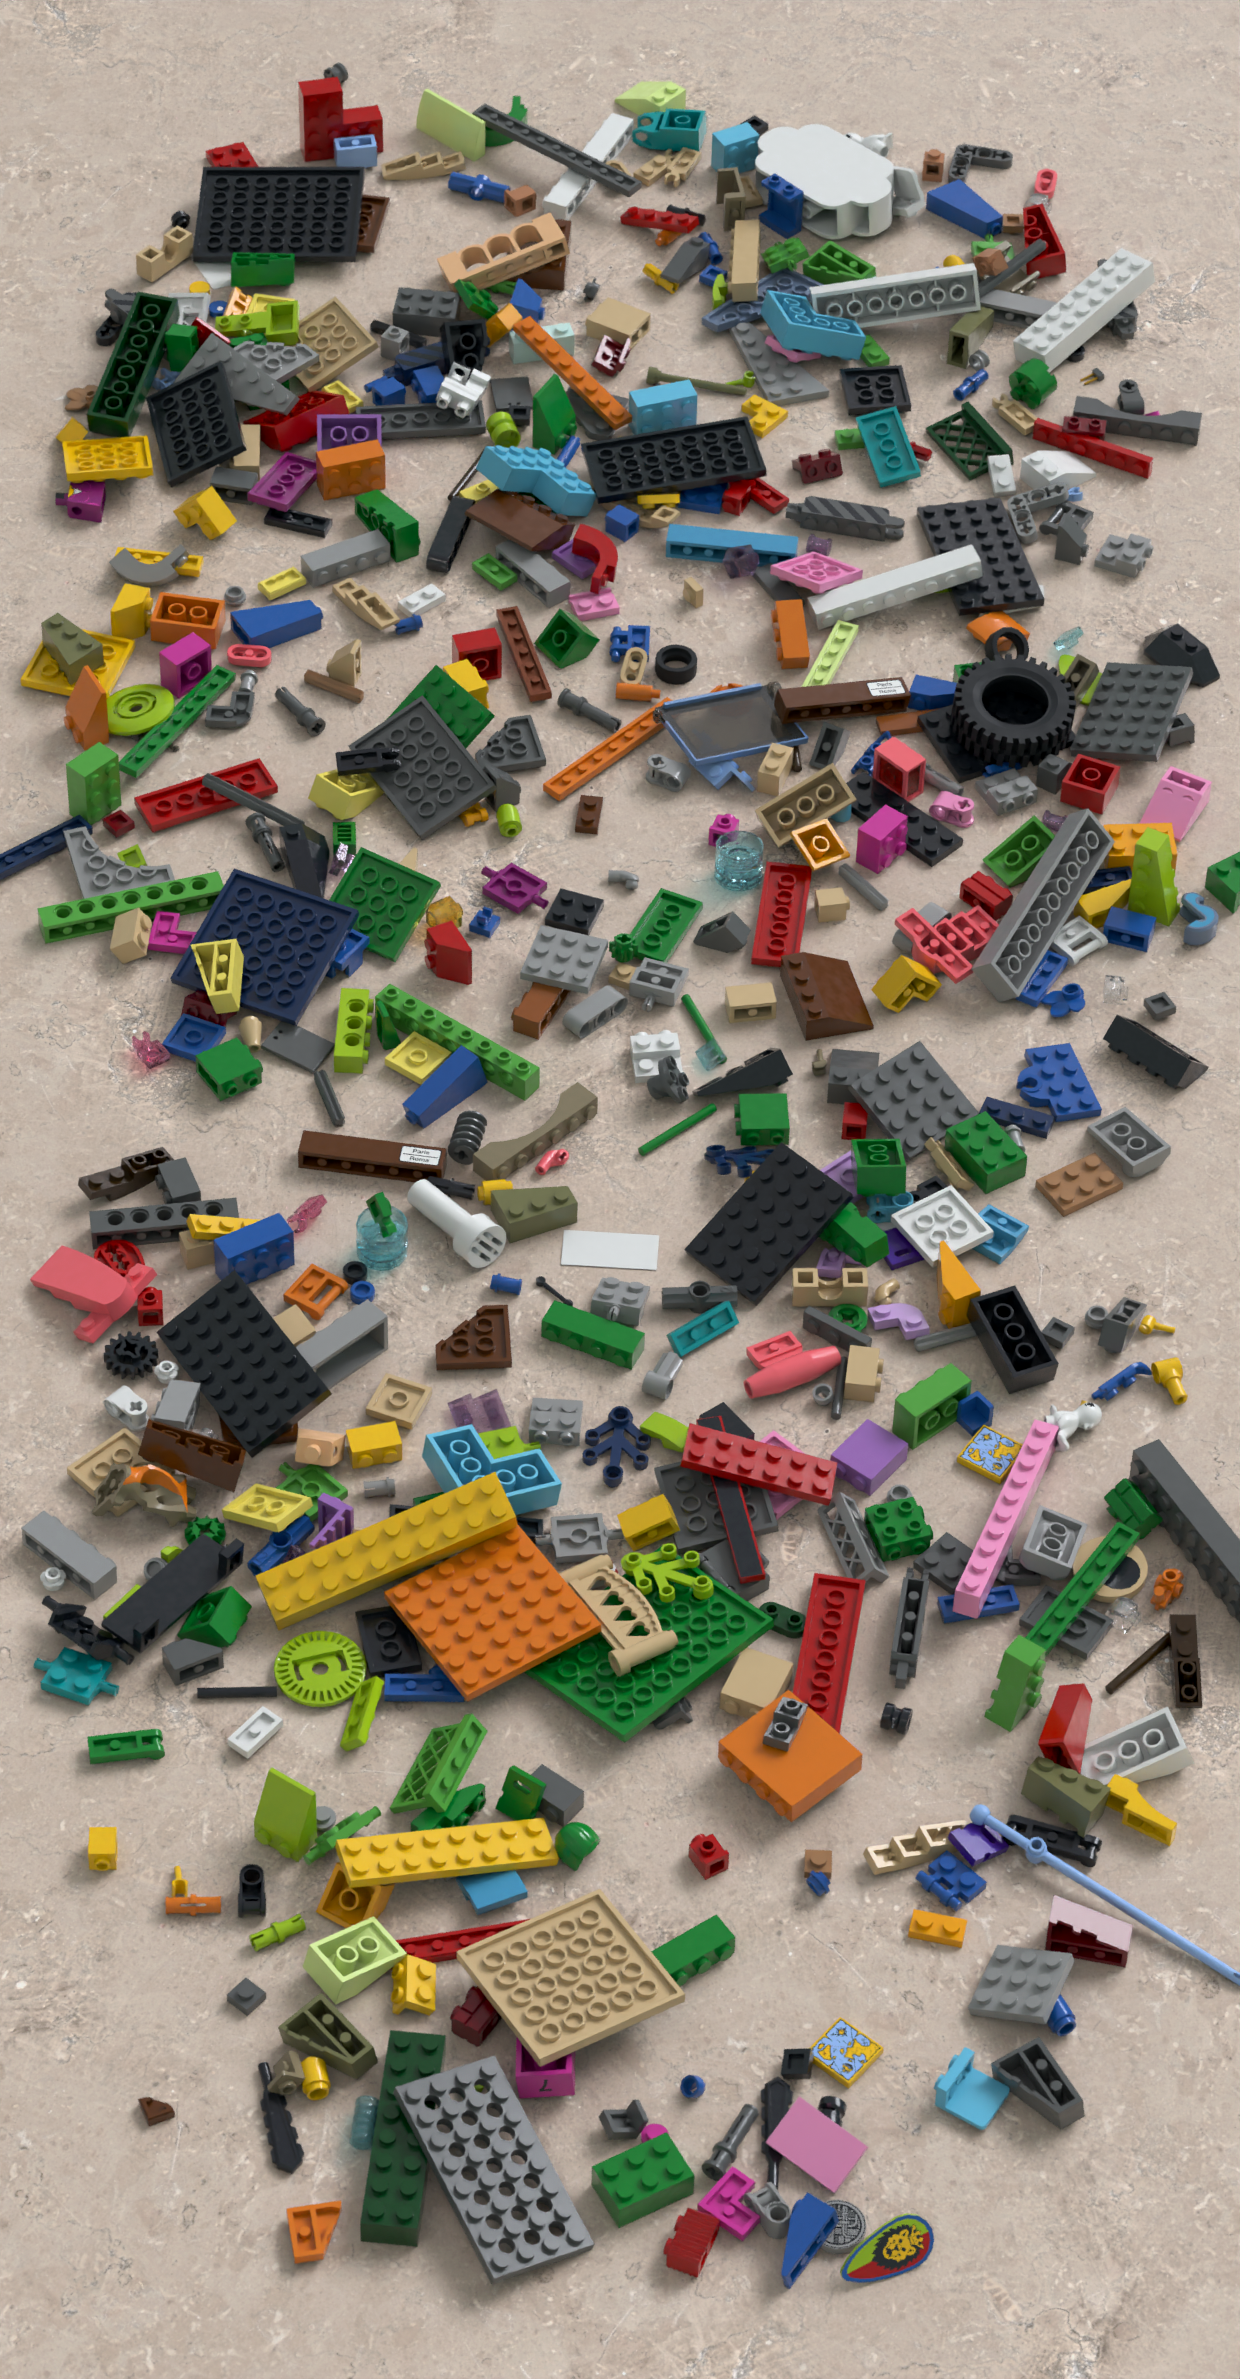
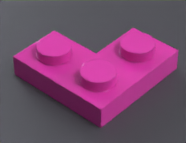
M157 911L149 936L148 950L184 954L197 932L177 930L180 923V913Z
M732 2166L698 2203L697 2210L719 2218L720 2226L743 2242L760 2223V2216L741 2203L744 2200V2194L751 2192L755 2188V2181Z

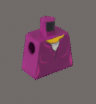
M86 480L82 483L71 482L68 493L56 492L55 504L56 506H67L69 518L102 523L106 501L105 480L101 482Z

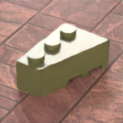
M56 613L41 623L42 642L53 660H56L59 664L61 672H64L70 685L77 682L84 666L88 665L93 672L104 665L103 645L68 619Z
M568 1186L491 1190V1212L499 1226L505 1230L509 1243L577 1223L578 1202Z
M1038 1756L1028 1767L1021 1794L1044 1811L1050 1809L1059 1815L1061 1823L1065 1825L1069 1822L1079 1829L1077 1834L1084 1838L1104 1814L1111 1788L1103 1785L1098 1780L1078 1774L1073 1769L1060 1766L1048 1758Z
M322 1993L318 1994L278 2027L283 2043L309 2056L323 2059L326 2065L356 2080L378 2063L374 2047Z

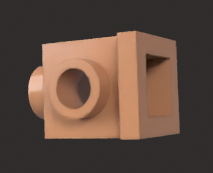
M931 149L929 152L925 151L922 181L942 183L945 153H941L938 149Z
M527 184L512 191L508 189L504 191V207L515 217L536 209V192Z
M987 248L972 258L980 277L984 275L996 276L1008 268L1001 249Z

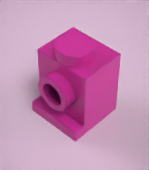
M718 814L713 825L709 828L708 845L730 851L739 833V819H736L732 814H725L724 816ZM718 834L726 836V839L718 838L717 836Z

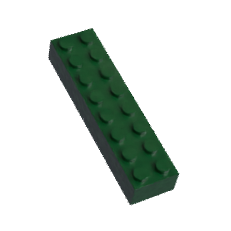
M137 292L87 412L90 432L116 437H131L167 349V344L164 341L165 333L173 324H177L180 317L178 299Z
M390 2030L360 2221L361 2242L418 2247L430 2164L393 2092L397 2086L444 2071L446 2035ZM432 2101L424 2102L427 2108L432 2110L438 2109L436 2103Z

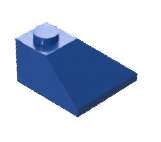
M518 279L510 304L521 314L522 320L531 316L539 324L540 320H544L545 317L542 298L522 279Z

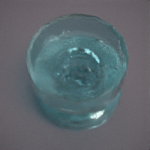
M731 831L718 838L716 841L714 878L720 886L732 891H746L759 885L762 881L764 850L761 838L747 831Z
M391 1206L392 1215L390 1218L395 1224L397 1232L384 1239L380 1232V1226L378 1223L375 1224L369 1208L365 1209L358 1216L356 1223L357 1256L370 1269L379 1271L391 1270L400 1266L406 1259L408 1253L407 1218L402 1211L394 1206Z

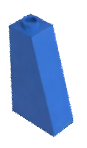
M960 179L927 192L926 209L983 239L987 234L990 237V234L995 236L1002 233L1003 216Z
M311 600L230 612L231 630L242 644L272 648L322 629L321 620L323 619V613Z
M461 1045L402 1104L406 1112L405 1118L411 1124L415 1125L417 1123L424 1129L485 1086L488 1082L479 1058Z

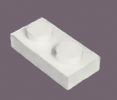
M1009 454L988 456L987 463L994 497L1015 495L1016 487Z
M431 583L398 601V609L408 617H412V614L421 615L445 602L446 594Z
M262 1706L227 1739L228 1746L248 1759L283 1727V1719Z

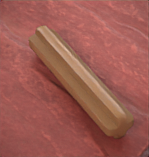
M307 670L304 674V681L357 703L364 699L363 690L313 670Z

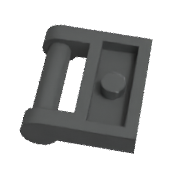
M1065 501L1056 505V510L1047 521L1041 523L1039 530L1044 535L1053 534L1057 536L1058 525L1055 523L1064 513L1069 514L1079 527L1084 530L1093 519L1094 512Z

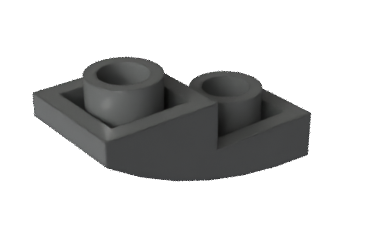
M783 1697L774 1711L773 1721L764 1734L763 1744L788 1752L805 1717L808 1704Z

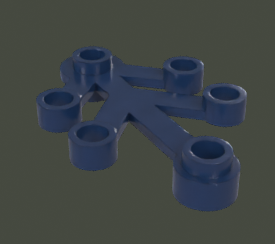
M711 1145L706 1148L704 1159L710 1161L711 1164H717V1174L719 1175L730 1174L732 1172L731 1163L726 1162V1160L733 1161L737 1167L738 1177L747 1178L752 1175V1166L747 1163L761 1165L775 1149L757 1152L756 1147L748 1146L726 1151L723 1145Z
M614 1407L608 1415V1421L595 1429L586 1431V1444L595 1447L583 1451L582 1461L585 1465H595L598 1461V1456L611 1449L610 1463L603 1469V1481L607 1486L614 1488L623 1481V1469L620 1467L622 1450L633 1459L635 1469L645 1470L648 1467V1456L639 1450H648L651 1446V1438L633 1424V1415L627 1407ZM614 1429L613 1435L600 1443V1437ZM624 1430L636 1440V1448L624 1437Z

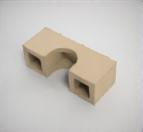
M176 226L163 235L164 242L161 250L149 245L137 253V275L150 282H154L192 255V233Z
M793 1268L791 1285L792 1307L837 1306L840 1304L867 1306V1268H842V1275L834 1281L821 1280L818 1277L817 1268Z

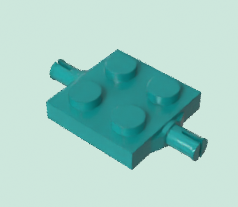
M64 1647L53 1662L36 1658L34 1662L35 1669L47 1672L41 1681V1689L89 1706L93 1698L100 1692L117 1696L119 1692V1685L106 1682L107 1677L112 1671V1663L108 1661L96 1660L87 1654Z

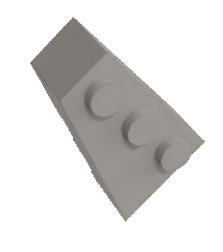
M171 1379L167 1389L163 1388L161 1401L157 1402L156 1414H152L151 1420L189 1431V1428L193 1429L200 1406L201 1383Z

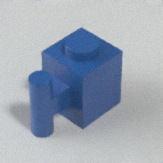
M383 376L364 385V390L367 393L372 391V403L376 406L405 404L406 389L394 377L388 379L387 376Z

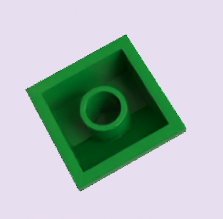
M559 608L534 644L555 665L563 669L587 658L600 639L575 615Z
M232 1586L209 1593L192 1608L177 1636L180 1639L187 1638L220 1648L229 1647L235 1642L239 1628L247 1621V1614L252 1606Z

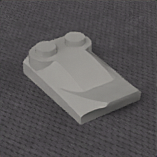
M1126 1107L1087 1127V1131L1122 1163V1171L1131 1177L1142 1176L1161 1166L1171 1154V1146Z
M1040 1505L1019 1556L1020 1563L1027 1570L1035 1571L1052 1580L1066 1579L1088 1524Z

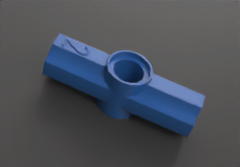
M452 172L448 182V188L466 193L475 201L486 198L504 203V191L507 189L511 191V187L492 182L483 174L472 177Z
M303 1515L290 1523L285 1530L272 1532L269 1542L247 1562L248 1569L256 1576L290 1561L293 1557V1551L315 1531L314 1524H312L307 1516Z

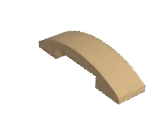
M629 500L601 504L608 511L614 509L619 504L638 514L639 526L646 528L667 527L681 515L680 511L663 505L658 510L652 508L642 509V505Z

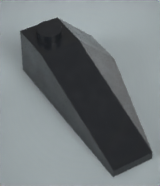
M302 823L279 827L280 849L293 888L324 898L330 857L325 836Z
M771 1047L744 1061L745 1067L741 1065L726 1071V1077L722 1078L719 1076L693 1090L692 1093L694 1096H705L774 1084L778 1087L788 1082L787 1077L793 1075L781 1049Z

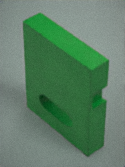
M513 1765L507 1772L501 1790L503 1795L499 1797L495 1809L516 1821L535 1819L547 1784ZM518 1781L524 1784L525 1786L529 1787L531 1791L519 1785Z

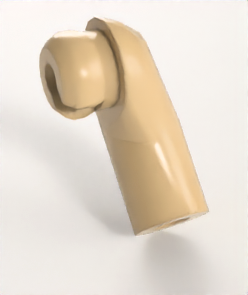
M895 1278L885 1282L875 1290L874 1300L879 1305L892 1303L889 1295L900 1288Z

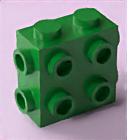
M237 1037L195 1055L196 1072L220 1101L262 1083L263 1066L261 1062L251 1055L246 1044L243 1045Z
M787 1093L739 1094L738 1104H734V1118H739V1121H735V1135L740 1136L741 1146L779 1145L781 1142L789 1145L790 1125Z
M914 1496L884 1504H875L865 1508L864 1522L883 1562L895 1561L911 1555H920L930 1547V1540H933V1531L930 1525H926L923 1508L917 1505Z

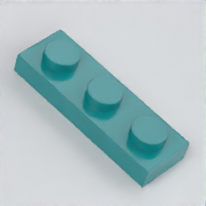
M724 1301L666 1336L674 1353L682 1357L737 1325L739 1321L730 1302Z

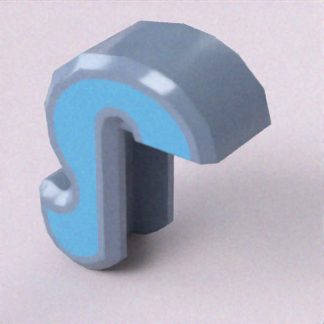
M1194 892L1185 893L1181 898L1183 906L1180 908L1179 914L1190 924L1185 927L1183 942L1196 946L1205 944L1216 936L1219 916L1215 909L1204 905V897Z

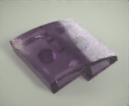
M497 1389L474 1399L470 1393L448 1403L457 1428L472 1424L477 1433L512 1427Z

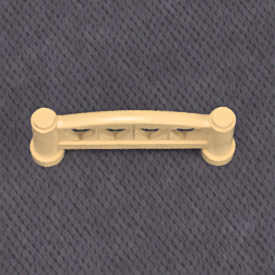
M607 1554L604 1556L599 1555L559 1574L601 1623L602 1631L599 1633L614 1649L608 1653L610 1665L616 1675L622 1676L630 1672L631 1667L674 1649L678 1645V1639L673 1630H662L655 1611L643 1594L628 1580L611 1570L613 1569L611 1558ZM597 1580L606 1581L605 1585L611 1587L609 1590H590ZM610 1595H617L618 1600L624 1602L622 1605L602 1606ZM624 1610H630L631 1616L636 1617L633 1621H615ZM637 1625L644 1626V1631L650 1633L647 1636H629Z

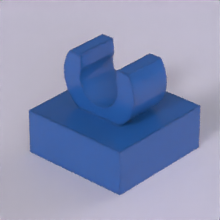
M483 907L482 911L479 910L469 924V931L491 938L500 924V917L493 915L492 909Z

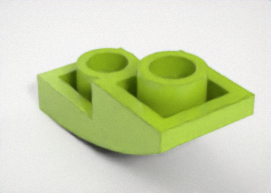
M718 274L713 285L712 311L726 302L728 282H725L723 274Z
M654 1412L639 1426L644 1434L661 1439L664 1448L683 1453L688 1429L684 1424L669 1416Z

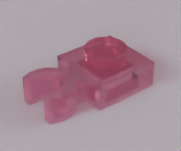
M143 1032V1040H138L135 1036L132 1037V1045L137 1049L138 1057L149 1069L170 1060V1053L158 1039L151 1042L148 1032Z

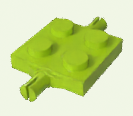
M516 1426L478 1433L494 1459L539 1448L541 1450L539 1441L524 1444L519 1437Z

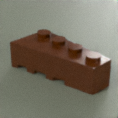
M148 1419L138 1455L148 1462H157L233 1493L235 1492L246 1454L244 1447Z

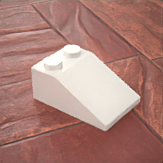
M1036 451L1022 458L1020 479L1033 490L1059 482L1066 484L1069 490L1096 477V473L1069 451Z

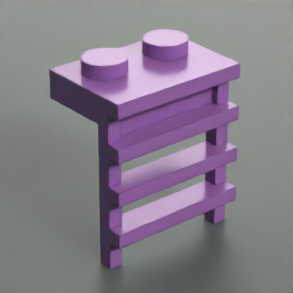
M323 1492L318 1498L319 1534L309 1544L310 1548L318 1549L353 1534L354 1508L343 1503L337 1497H332Z

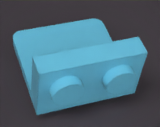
M965 2047L959 2056L956 2054L953 2056L945 2076L941 2074L938 2077L934 2086L936 2090L935 2106L980 2130H984L1009 2096L1010 2089L1003 2083L974 2069L975 2052Z

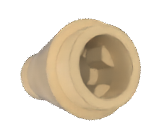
M254 1016L243 1018L238 1027L241 1036L251 1053L261 1050L262 1023Z

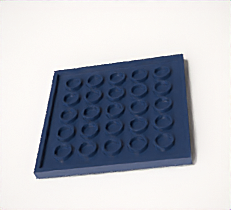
M234 868L170 978L171 982L193 991L202 990L207 992L191 945L236 939L244 956L240 1007L297 1026L357 921L359 912L348 906Z

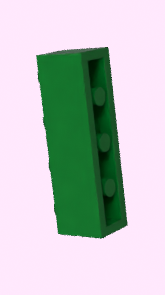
M556 1300L553 1301L541 1320V1337L568 1346L571 1349L590 1354L593 1357L612 1362L617 1366L632 1370L644 1351L645 1333Z
M716 1914L651 1952L680 1987L691 1977L698 1973H705L712 1965L719 1961L729 1959L735 1953L736 1937Z

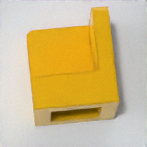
M71 417L56 435V439L61 443L62 441L82 440L89 430L75 418Z

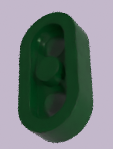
M766 1602L760 1606L759 1609L774 1619V1627L770 1630L792 1639L803 1637L806 1621L805 1615L775 1602Z

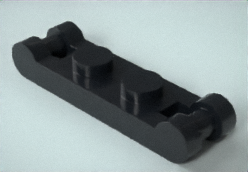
M1010 1815L1006 1824L1029 1840L1034 1837L1043 1839L1047 1845V1851L1051 1854L1079 1861L1086 1867H1094L1096 1864V1853L1100 1851L1102 1841L1098 1837L1087 1834L1082 1838L1077 1834V1831L1019 1815ZM1002 1836L1003 1840L1009 1846L1016 1845L1014 1842ZM1079 1846H1083V1847L1086 1848V1850L1081 1849V1848H1078V1847H1079Z

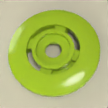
M155 684L133 685L115 692L107 699L109 733L128 736L152 730L156 725L167 720L172 714L175 706L172 693L165 687ZM135 706H141V707H142V708H141L139 711H137V712H131V711H130V709L133 708V707H135Z
M329 1631L307 1632L294 1637L281 1648L275 1659L274 1676L280 1690L291 1700L311 1707L333 1706L348 1700L356 1693L361 1682L365 1680L366 1660L359 1646L341 1634ZM338 1658H340L345 1664V1671H341V1663L338 1660ZM317 1664H323L328 1667V1671L325 1674L318 1675L312 1671V1668ZM295 1666L299 1667V1676L301 1681H298L294 1671Z

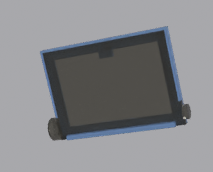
M777 681L769 682L765 686L758 683L664 702L663 706L656 707L653 711L654 722L664 725L694 766L768 752L772 743L792 747L806 744L809 739L797 723H781L774 707L777 690L782 689Z

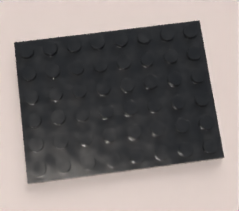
M203 167L192 254L193 262H231L233 252L295 254V262H356L365 167Z

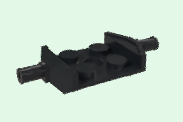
M49 1595L44 1597L42 1605L53 1611L48 1626L52 1627L58 1634L62 1633L96 1660L111 1657L112 1659L119 1658L126 1665L132 1664L135 1657L123 1649L125 1643L118 1638H113L110 1632L100 1629L94 1624L92 1619L84 1616L87 1609L86 1606L62 1604Z

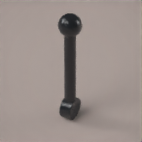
M539 1276L536 1278L537 1286H543L561 1302L573 1307V1301L564 1298L548 1285L545 1277Z

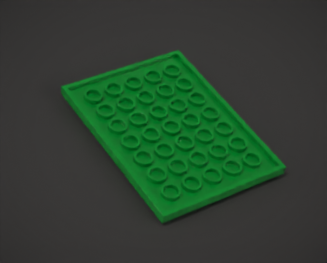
M659 1547L654 1552L661 1551V1547ZM677 1555V1557L673 1560L668 1561L664 1559L658 1562H654L652 1564L660 1565L667 1562L682 1559V1557ZM697 1567L684 1568L676 1572L694 1578L701 1575L709 1577L713 1582L714 1593L708 1599H698L693 1595V1588L667 1580L668 1584L675 1589V1599L671 1602H663L660 1600L659 1589L653 1575L644 1572L645 1577L650 1578L652 1581V1591L643 1596L655 1611L662 1630H673L676 1634L678 1645L674 1649L631 1667L630 1672L618 1676L613 1671L608 1658V1653L614 1649L600 1633H597L524 1673L625 1743L774 1627V1619ZM626 1573L622 1575V1577L636 1587L634 1576H629ZM610 1595L602 1606L622 1605L624 1602L619 1601L617 1595ZM624 1610L615 1621H633L636 1617L631 1616L630 1610ZM637 1625L629 1636H647L650 1633L644 1631V1626Z

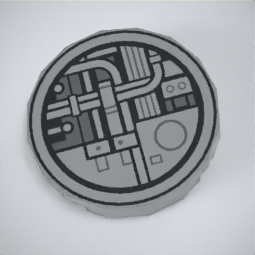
M843 2200L824 2202L836 2210L839 2222L820 2249L832 2254H845L853 2251L864 2240L866 2233L865 2216L858 2207L850 2202Z

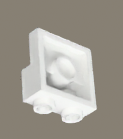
M663 1030L658 1034L648 1035L646 1032H638L635 1036H630V1053L635 1083H647L648 1079L658 1075L659 1060L668 1056H673L680 1073L683 1072L678 1033Z

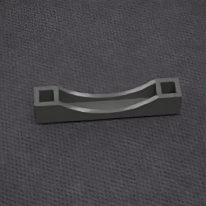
M1076 396L1073 416L1079 418L1107 420L1105 433L1197 445L1202 419V413L1183 410L1157 416L1135 415L1116 410L1099 399Z

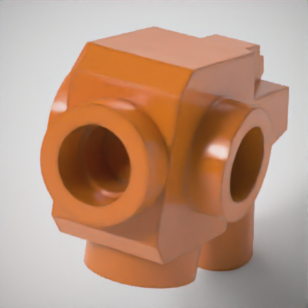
M1168 1568L1163 1572V1575L1159 1574L1154 1584V1595L1151 1599V1604L1155 1605V1610L1166 1609L1167 1605L1171 1604L1174 1598L1178 1599L1182 1594L1184 1584L1181 1581L1184 1575L1180 1570Z

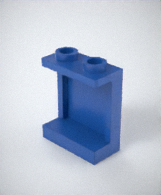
M776 173L762 180L761 185L769 191L768 209L759 214L760 222L785 239H789L801 232L804 192Z

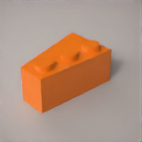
M802 599L775 601L774 610H771V622L774 642L777 645V661H780L782 669L808 668L810 653Z

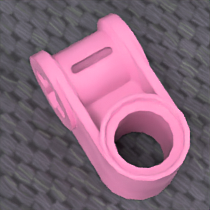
M941 791L929 808V812L934 819L961 828L970 827L974 822L972 815L974 802L969 798L961 797L948 791Z

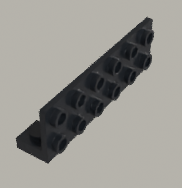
M200 1535L102 1621L101 1626L141 1654L243 1564L244 1543L236 1538L229 1545L221 1546L207 1535Z

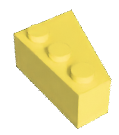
M230 939L192 944L191 947L216 1014L239 1011L244 956L237 940Z

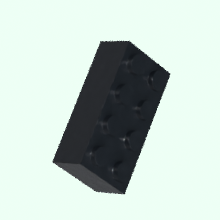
M1015 1285L970 1299L966 1316L1009 1394L1054 1380L1059 1363Z

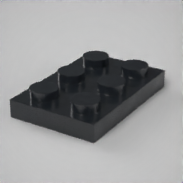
M391 1606L355 1611V1619L370 1678L375 1676L379 1678L385 1677V1674H405L422 1671V1662L416 1638Z

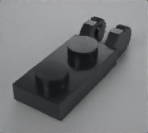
M378 747L335 753L338 776L380 772L383 770L389 772L401 768V762L396 759L394 760V758L400 755L399 749L395 747Z

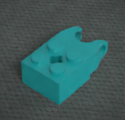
M667 108L665 112L644 113L637 118L638 128L632 131V142L649 149H672V152L681 151L685 147L700 152L707 132L706 111ZM649 119L652 124L644 126L641 120ZM636 134H647V139L641 141L637 139Z

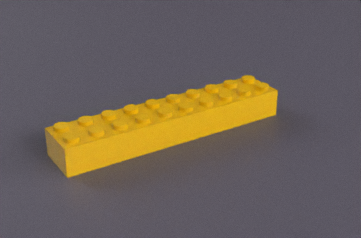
M493 1472L260 1573L255 1577L279 1631L518 1527L517 1518L496 1472Z

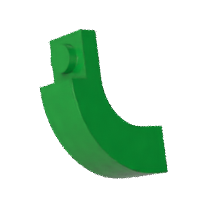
M513 96L512 109L507 115L528 125V108H525V104H521V96ZM485 126V147L502 146L515 141Z

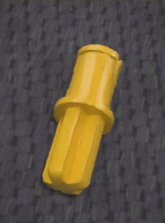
M651 263L644 265L643 273L654 280L657 286L661 285L671 294L678 290L679 284L660 278L663 271Z

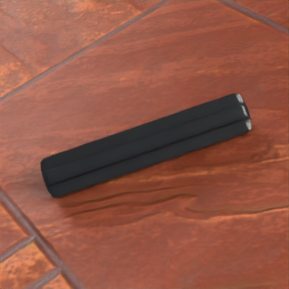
M373 320L370 324V330L380 335H383L390 327L389 324L378 320ZM409 332L410 346L421 348L427 345L425 337Z

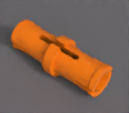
M191 1894L190 1897H166V1914L190 1913L191 1916H196V1913H221V1896L196 1897V1894ZM181 1904H206V1906H181Z

